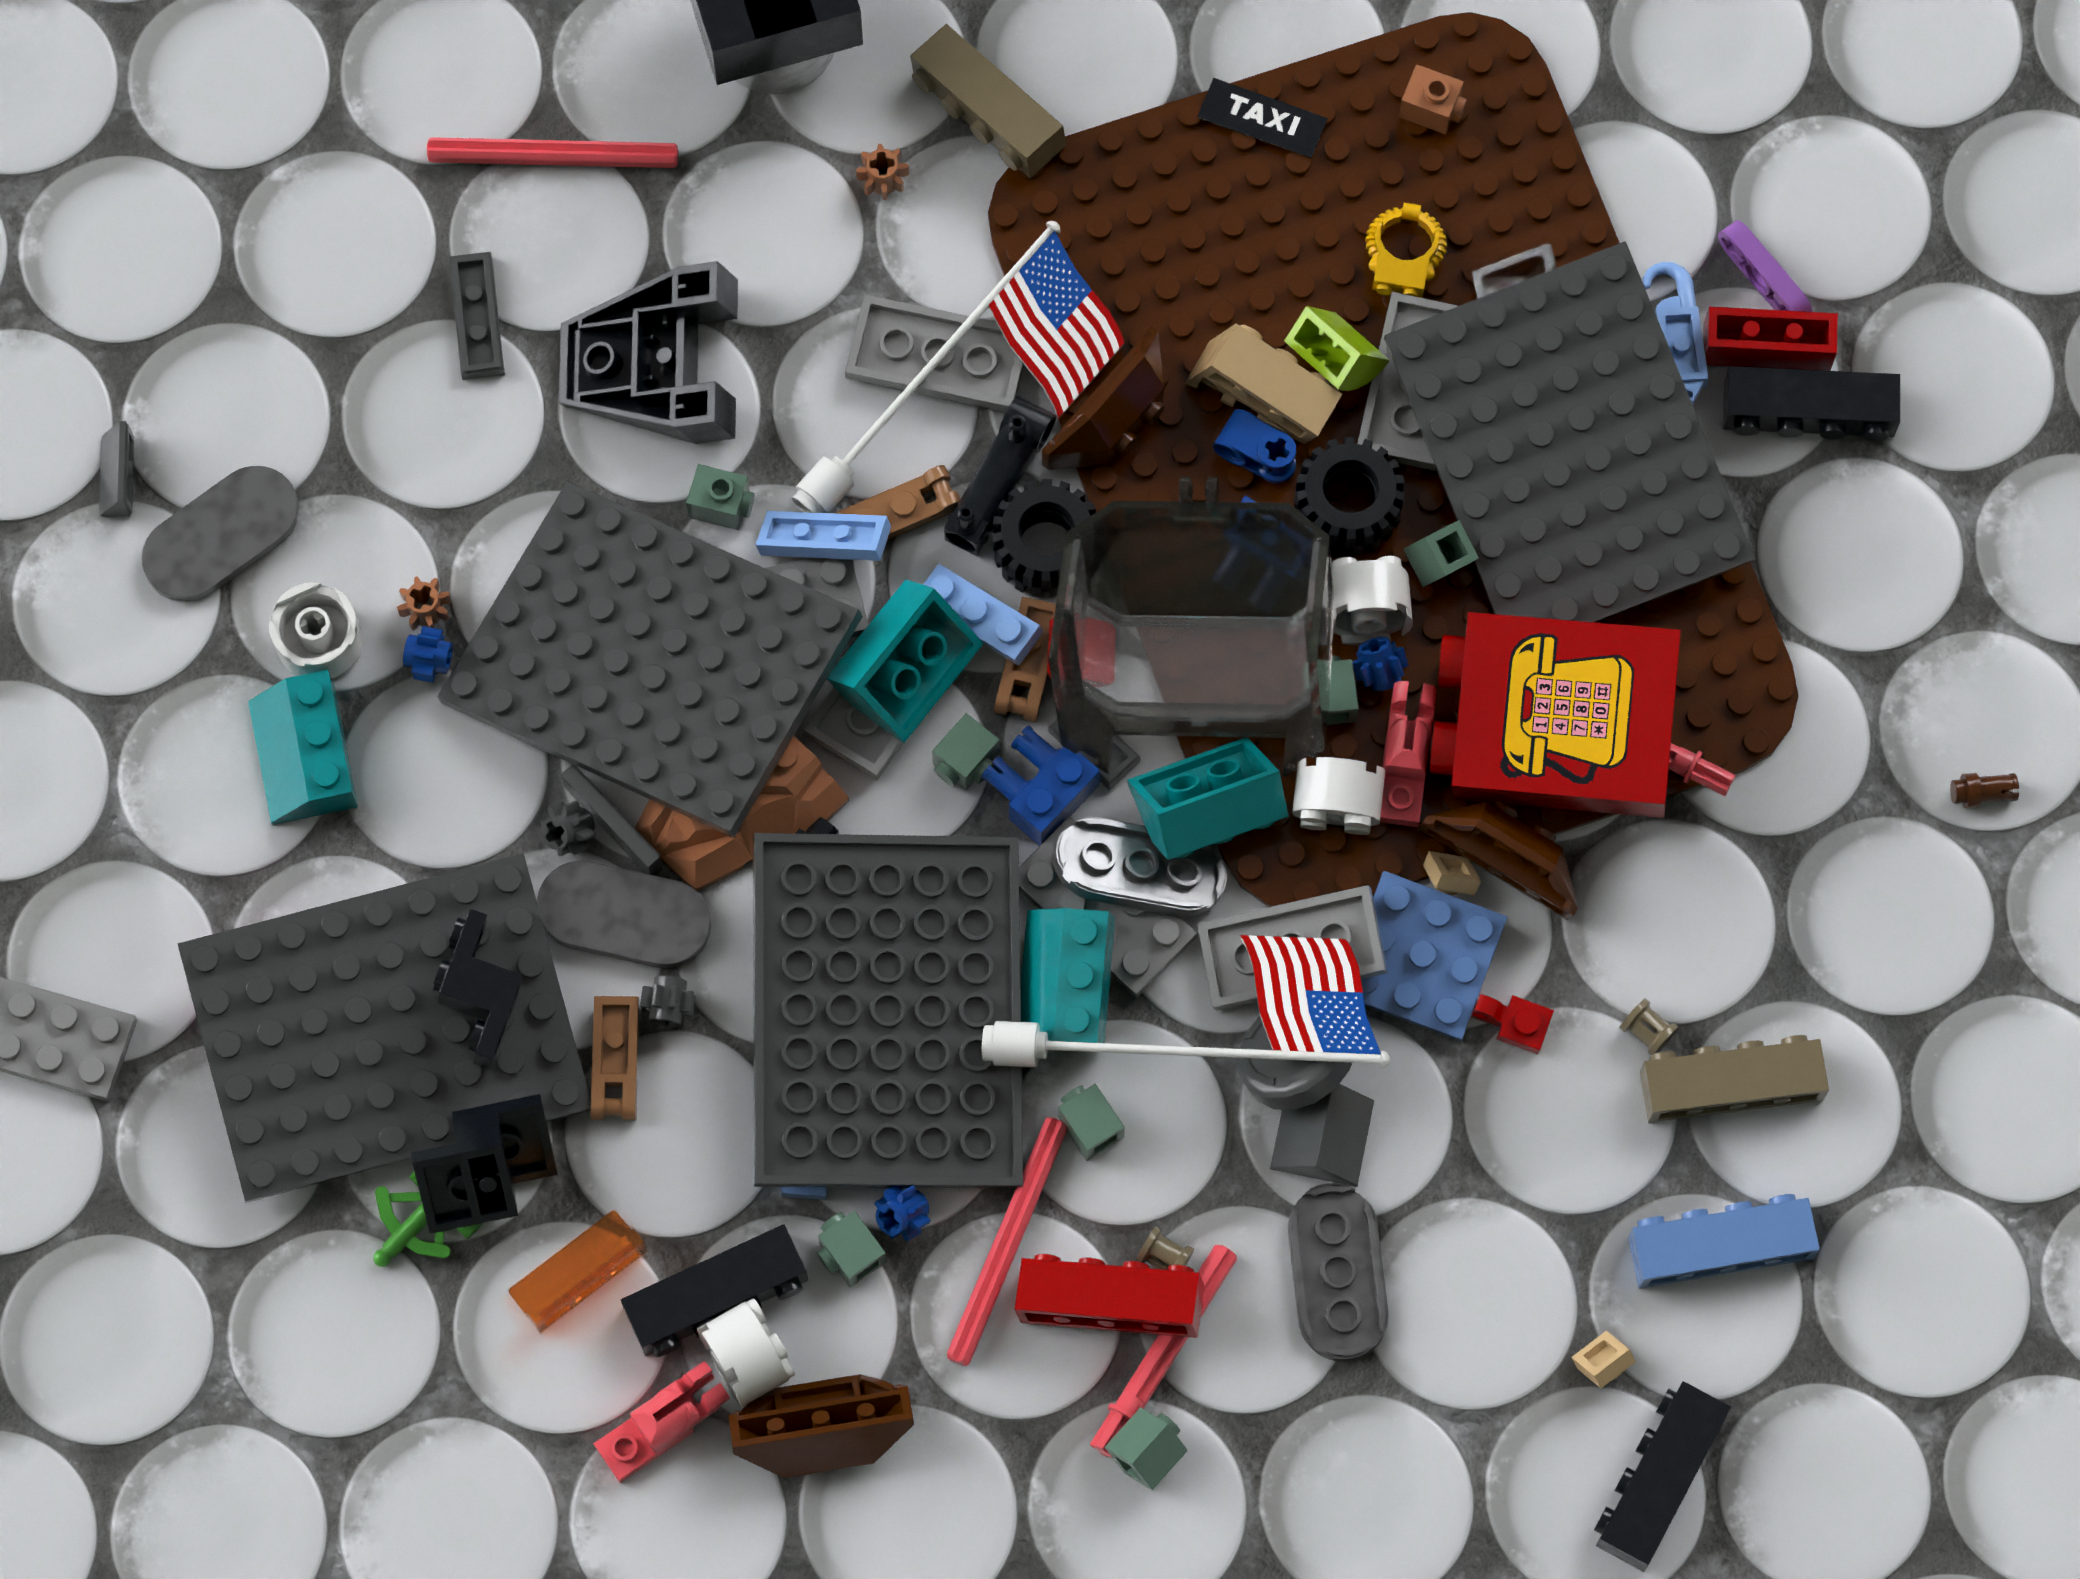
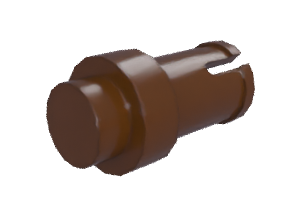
M1977 773L1962 774L1959 780H1952L1950 784L1952 802L1954 804L1962 803L1964 808H1978L1981 803L2017 801L2019 798V792H2013V789H2019V782L2015 773L1979 777Z

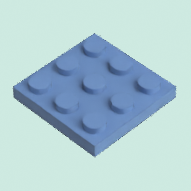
M1383 870L1373 900L1388 973L1361 979L1365 1006L1462 1041L1508 916Z

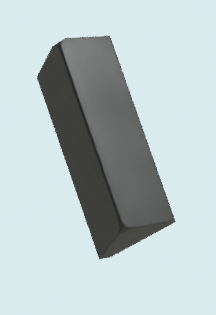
M119 421L104 433L101 439L99 514L102 517H130L132 514L134 435L126 421Z

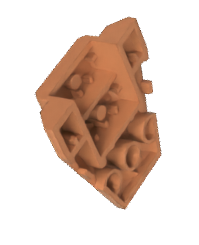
M793 736L734 838L650 799L635 829L660 854L661 861L683 882L698 892L744 869V864L753 860L754 833L795 834L799 828L806 832L820 817L829 821L849 801V797L835 779L822 768L820 760Z

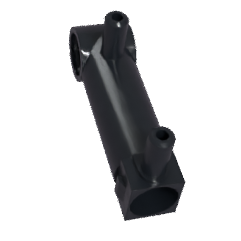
M1019 396L1015 397L1003 417L998 435L955 510L949 516L948 522L944 527L945 541L975 556L979 554L981 548L989 539V532L993 529L994 516H998V506L1002 500L1009 501V493L1017 487L1035 453L1040 452L1054 427L1056 421L1055 414Z

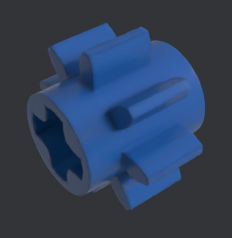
M422 626L421 634L417 636L408 635L403 653V666L412 668L411 674H413V679L434 683L435 674L448 673L452 660L453 643L444 641L445 635H442L443 630Z
M1375 637L1363 642L1356 652L1358 659L1352 662L1356 680H1363L1365 687L1370 686L1374 691H1385L1393 688L1394 683L1401 681V677L1404 676L1402 668L1409 666L1404 648H1397L1395 641L1390 642L1386 637Z
M913 1185L905 1190L897 1186H891L884 1190V1197L874 1203L877 1207L876 1222L879 1228L889 1235L891 1239L902 1234L903 1238L909 1241L921 1234V1228L931 1221L927 1217L929 1214V1203L924 1194L916 1190Z

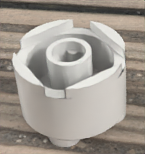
M1384 556L1377 560L1357 561L1355 558L1343 557L1332 562V570L1322 580L1325 627L1329 637L1333 639V634L1335 633L1341 635L1342 643L1360 646L1363 642L1375 637H1386L1391 641V633L1401 630L1403 636L1411 630L1413 618L1409 575L1402 567L1400 558Z
M309 582L294 586L280 596L272 617H270L269 632L279 659L292 674L299 676L329 670L333 679L347 671L359 659L361 655L362 632L354 608L343 592L336 588L322 586L321 583ZM318 628L321 633L313 636L310 631Z
M1317 757L1316 766H1307L1306 758L1299 759L1292 814L1300 818V827L1305 829L1326 830L1327 824L1344 826V832L1368 835L1370 834L1371 826L1380 823L1385 769L1377 766L1375 774L1366 771L1367 762L1344 758Z
M754 1298L737 1305L697 1328L706 1351L712 1350L710 1354L714 1360L713 1364L734 1400L739 1402L740 1407L747 1405L789 1381V1378L795 1375L786 1358L788 1354L776 1333H770L765 1324L767 1322L765 1315Z

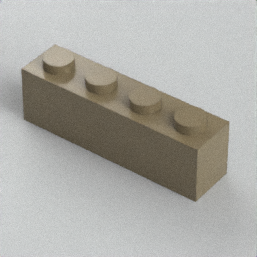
M948 24L940 28L910 55L913 68L912 79L915 84L926 94L933 92L941 100L943 108L954 119L961 117L967 122L973 135L982 144H992L999 151V155L1004 163L1012 170L1016 171L1019 168L1031 178L1066 147L1063 125Z
M1806 1035L1789 1036L1781 1039V1044L1764 1046L1763 1041L1760 1040L1747 1041L1738 1044L1737 1049L1720 1051L1719 1046H1706L1695 1049L1693 1051L1694 1055L1676 1057V1052L1673 1051L1659 1052L1649 1056L1650 1060L1644 1061L1640 1070L1648 1123L1823 1101L1829 1092L1821 1040H1808Z

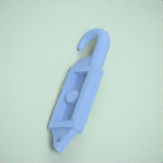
M1661 262L1647 269L1643 276V285L1645 289H1649L1654 277L1663 274L1671 276L1676 281L1678 296L1662 300L1656 306L1655 314L1693 405L1701 389L1707 388L1709 379L1693 280L1690 273L1684 267L1673 262Z

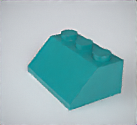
M905 579L832 669L827 680L852 707L896 739L905 743L984 643L934 588Z
M329 670L285 678L248 701L272 825L358 807L335 686Z
M1248 737L1127 779L1128 787L1151 841L1167 860L1187 857L1197 849L1214 843H1226L1236 835L1253 829L1270 827L1275 821L1289 817L1280 771Z
M1072 908L1027 910L1020 986L1021 1022L1039 1023L1040 1032L1048 1033V1041L1105 1043L1115 916L1109 911Z

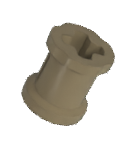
M1644 998L1631 1011L1619 1028L1623 1032L1630 1031L1649 1047L1648 1053L1652 1055L1661 1051L1679 1027L1675 1023L1669 1025L1650 1008L1651 1002ZM1644 1021V1022H1645L1646 1024H1648L1654 1031H1656L1657 1034H1654L1650 1029H1648V1028H1647L1643 1023H1641V1022Z
M1155 1226L1136 1258L1137 1262H1148L1158 1269L1167 1270V1267L1170 1265L1186 1266L1194 1252V1248L1189 1245L1183 1248L1161 1235L1162 1230Z

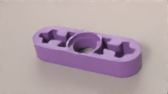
M1735 220L1718 233L1719 242L1726 254L1774 310L1812 312L1811 304L1806 295L1743 222Z

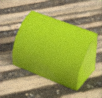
M1310 306L1305 307L1284 340L1338 390L1343 391L1355 390L1366 385L1380 374L1390 361L1336 312Z

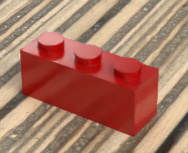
M1709 306L1703 324L1706 364L1709 366L1830 371L1837 355L1838 313Z

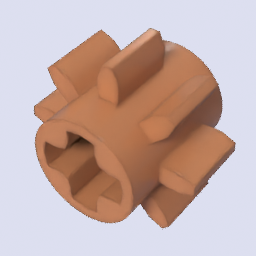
M878 144L877 150L872 153H861L862 163L866 167L857 168L856 175L857 180H867L864 185L866 195L874 192L882 195L883 200H887L888 194L892 193L895 189L899 192L904 191V182L900 177L909 175V165L899 163L901 159L900 149L891 152L884 149L882 144ZM886 169L887 174L879 175L878 170Z
M418 576L414 577V584L408 590L405 588H400L399 590L401 598L407 602L397 607L400 617L411 615L409 625L413 631L419 625L435 628L434 624L440 619L449 620L448 611L442 605L451 602L449 592L438 593L440 585L437 578L427 583L421 582ZM428 599L432 602L431 606L425 604ZM420 603L424 605L420 609H418L416 604Z

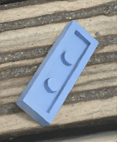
M767 511L756 547L761 556L881 561L891 524L887 516Z
M939 563L923 584L934 588L979 637L984 643L983 645L1018 666L1044 632L1039 624Z

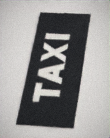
M1213 78L1197 116L1200 119L1310 158L1314 154L1328 119Z

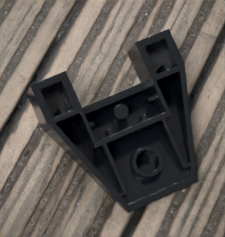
M718 261L680 266L561 323L559 404L694 444L735 439L736 398L716 381L697 384L698 324L737 319L738 279Z

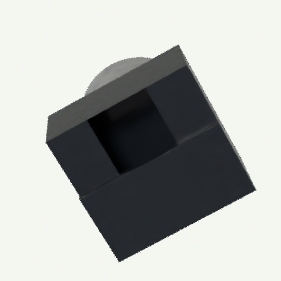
M690 0L716 85L736 81L748 89L762 93L779 94L795 91L816 80L826 70L835 52L863 45L861 9L858 0Z

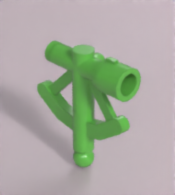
M413 1172L409 1178L418 1186L415 1172ZM380 1186L375 1190L380 1219L392 1234L382 1245L383 1248L376 1251L373 1256V1261L377 1266H387L391 1258H395L405 1246L421 1255L448 1258L450 1256V1247L444 1245L445 1231L435 1233V1243L424 1242L415 1237L427 1224L422 1203L403 1224L399 1222L393 1212L391 1202L422 1201L420 1192L389 1193V1190L384 1186ZM483 1223L456 1229L466 1239H469Z

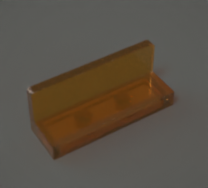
M613 1210L509 1289V1294L538 1332L542 1333L647 1252L645 1243L634 1228L631 1230L620 1215Z

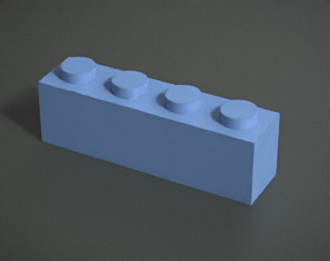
M1784 1194L1770 1198L1768 1205L1752 1207L1750 1201L1727 1205L1725 1207L1726 1212L1708 1214L1707 1209H1696L1681 1214L1682 1219L1665 1222L1663 1216L1639 1220L1637 1222L1638 1227H1633L1628 1236L1638 1288L1814 1259L1820 1248L1809 1198L1796 1200L1795 1194Z

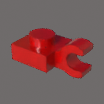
M1480 994L1471 1017L1500 1027L1497 1040L1538 1055L1554 1010L1512 995L1507 1007L1492 997Z

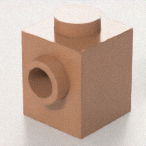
M1416 64L1401 100L1399 118L1446 135L1451 121L1459 123L1467 103V99L1461 97L1464 81Z

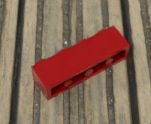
M1037 1254L1034 1259L1021 1258L1014 1310L1020 1322L1025 1324L1198 1338L1204 1284L1199 1272H1194V1269L1184 1265H1170L1167 1267V1270L1152 1269L1149 1265L1137 1261H1127L1123 1263V1266L1105 1265L1104 1261L1096 1258L1085 1257L1080 1258L1079 1262L1061 1261V1258L1055 1255Z

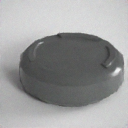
M1260 1016L1244 1035L1239 1049L1272 1050ZM1237 1058L1238 1075L1255 1099L1272 1109L1296 1110L1318 1102L1336 1089L1350 1071L1352 1062Z

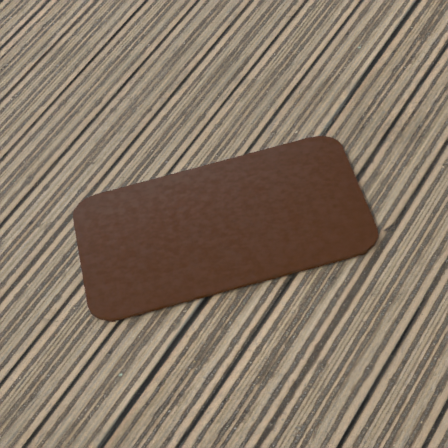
M1473 12L1437 16L1230 83L1328 118L1312 158L1198 118L1197 116L1207 95V90L1065 136L1066 147L1031 178L1019 168L1014 171L1008 167L996 182L988 210L992 246L1003 276L1012 269L1048 228L1046 223L1048 221H1056L1061 229L1057 236L1075 269L1108 308L1125 342L1122 348L1059 419L1057 418L1060 428L1084 404L1144 336L1151 326L1158 330L1164 381L1163 405L1165 408L1154 424L1151 426L1144 424L1135 434L1138 437L1137 441L1124 457L1117 455L1109 465L1078 467L1076 470L1088 502L1092 501L1096 508V517H1099L1101 525L1100 534L1184 758L1186 759L1248 737L1280 771L1289 817L1275 821L1270 827L1253 829L1236 835L1226 843L1217 844L1223 861L1238 885L1267 907L1366 885L1370 886L1374 897L1383 870L1413 882H1419L1429 878L1423 867L1429 851L1461 856L1417 829L1418 827L1380 822L1377 825L1371 826L1370 834L1357 835L1344 832V826L1327 824L1326 830L1305 829L1300 827V818L1292 814L1299 759L1306 758L1307 766H1316L1317 757L1358 760L1367 762L1366 771L1375 774L1377 766L1382 767L1393 688L1385 691H1374L1370 686L1365 687L1363 680L1357 681L1354 674L1358 702L1356 722L1312 726L1306 679L1308 664L1315 663L1316 659L1324 656H1339L1341 660L1352 659V662L1358 659L1356 652L1359 646L1342 643L1341 635L1334 633L1332 639L1326 633L1322 580L1332 570V562L1343 557L1355 558L1357 561L1377 560L1384 556H1395L1401 559L1402 567L1408 572L1413 626L1403 636L1401 630L1390 634L1391 641H1395L1396 647L1404 648L1409 666L1402 668L1404 676L1401 677V681H1409L1405 715H1408L1407 720L1413 721L1418 715L1423 683L1437 688L1420 823L1429 815L1484 803L1455 800L1451 786L1452 775L1430 774V759L1434 722H1458L1461 689L1438 687L1443 635L1466 637L1468 612L1494 614L1474 562L1422 587L1403 549L1457 520L1438 472L1398 463L1400 466L1398 475H1403L1405 482L1403 492L1405 494L1400 520L1397 527L1393 528L1392 536L1387 541L1380 540L1379 548L1370 551L1368 546H1365L1363 554L1353 556L1352 549H1345L1344 556L1335 555V547L1328 546L1326 551H1322L1303 583L1297 579L1294 582L1291 580L1288 582L1271 613L1247 599L1268 568L1265 565L1266 560L1259 557L1258 560L1253 558L1237 584L1235 591L1211 577L1212 574L1215 573L1232 545L1229 543L1230 538L1222 532L1245 495L1299 527L1296 520L1297 510H1294V498L1301 466L1306 458L1311 460L1312 451L1318 446L1325 451L1327 441L1337 439L1340 445L1344 444L1345 437H1355L1354 444L1358 443L1371 381L1358 389L1350 391L1338 390L1334 385L1332 386L1342 393L1339 401L1318 437L1306 444L1293 439L1296 444V470L1288 481L1276 484L1266 481L1241 466L1229 463L1220 457L1212 447L1235 409L1245 410L1256 417L1259 413L1239 401H1236L1233 407L1221 402L1223 393L1202 382L1197 389L1185 382L1209 341L1236 323L1255 329L1261 334L1262 341L1274 349L1279 348L1288 351L1297 358V364L1310 373H1319L1284 342L1306 306L1336 312L1379 350L1391 295H1381L1376 290H1372L1375 272L1370 270L1368 265L1372 256H1369V250L1366 249L1365 237L1367 236L1366 232L1369 229V225L1373 223L1376 217L1379 218L1378 215L1381 213L1385 214V211L1389 209L1392 211L1396 207L1401 209L1404 203L1421 205L1423 213H1429L1430 217L1433 216L1436 219L1435 222L1440 223V228H1443L1445 232L1443 235H1446L1447 239L1445 241L1447 243L1446 253L1442 255L1444 258L1437 267H1433L1434 277L1425 282L1423 298L1457 306L1620 243L1546 62L1529 37L1502 19ZM1416 64L1464 81L1461 97L1466 98L1467 103L1459 123L1451 121L1446 135L1399 118L1401 100ZM1401 219V222L1392 224L1381 235L1385 249L1401 260H1413L1423 256L1432 246L1428 233L1415 221ZM1354 481L1337 482L1328 487L1324 492L1327 501L1333 507L1347 513L1363 511L1375 501L1371 492L1365 486ZM1305 525L1299 527L1305 531ZM1751 563L1598 622L1681 630L1672 744L1683 747L1695 754L1701 751L1703 752L1701 758L1733 774H1738L1771 756L1790 731L1799 696L1793 664ZM1669 770L1666 798L1702 785L1691 779L1688 783L1683 782L1685 777ZM1506 804L1519 814L1517 817L1518 821L1530 828L1534 824L1539 825L1554 835L1617 815L1613 813Z

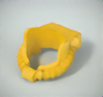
M1404 203L1401 209L1396 207L1392 211L1390 209L1386 210L1385 214L1381 213L1378 215L1379 218L1376 217L1373 223L1369 225L1365 242L1367 243L1366 249L1369 250L1368 254L1370 257L1372 256L1368 265L1370 270L1375 272L1372 290H1376L1381 295H1391L1392 292L1423 298L1425 282L1434 277L1433 267H1437L1444 258L1442 255H1445V248L1447 247L1445 242L1447 240L1446 235H1443L1445 233L1444 229L1440 228V223L1435 222L1436 219L1433 216L1430 217L1429 213L1421 211V205ZM1401 219L1415 221L1428 233L1432 246L1423 256L1413 260H1401L1385 249L1381 240L1382 233L1392 224L1401 222Z

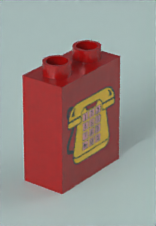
M1468 612L1466 637L1443 635L1438 687L1461 690L1458 722H1434L1430 774L1452 775L1451 786L1455 800L1489 803L1499 801L1511 805L1664 818L1681 630Z

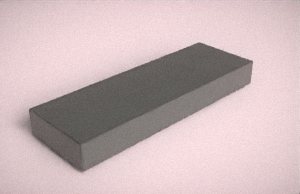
M491 252L449 256L462 380L505 375Z
M571 765L561 774L564 788L579 801L583 808L592 813L594 820L645 874L657 875L662 870L660 854L576 765Z

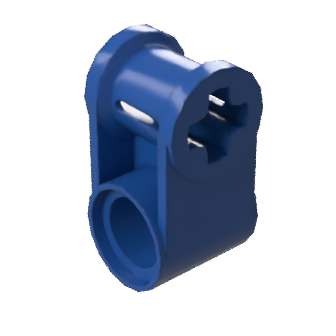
M1234 410L1212 445L1213 450L1224 460L1241 466L1274 484L1288 481L1296 470V444L1293 438L1262 422L1258 417L1245 410Z

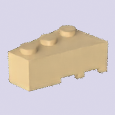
M1237 323L1209 341L1185 382L1196 389L1202 382L1223 393L1221 402L1231 407L1234 406L1236 401L1241 402L1259 413L1257 417L1262 422L1288 434L1291 438L1302 444H1306L1318 437L1342 395L1320 373H1310L1298 365V360L1294 355L1283 349H1274L1262 341V336L1258 331L1246 325H1238Z

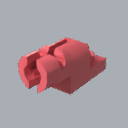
M1398 681L1393 686L1382 767L1385 769L1380 822L1418 827L1427 773L1437 688L1423 683L1418 715L1415 720L1410 721L1407 720L1408 715H1405L1409 681Z
M705 1361L629 1413L630 1419L593 1443L619 1483L695 1432L693 1428L695 1425L716 1412L722 1404L730 1400L728 1393L720 1382L701 1396L700 1403L695 1401L694 1394L715 1379L712 1369Z

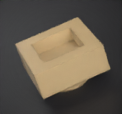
M1433 851L1428 852L1423 867L1435 889L1448 895H1456L1458 893L1476 894L1481 880L1470 860L1462 856Z
M1608 1331L1602 1333L1571 1357L1577 1369L1600 1388L1618 1378L1623 1371L1636 1362L1630 1349Z

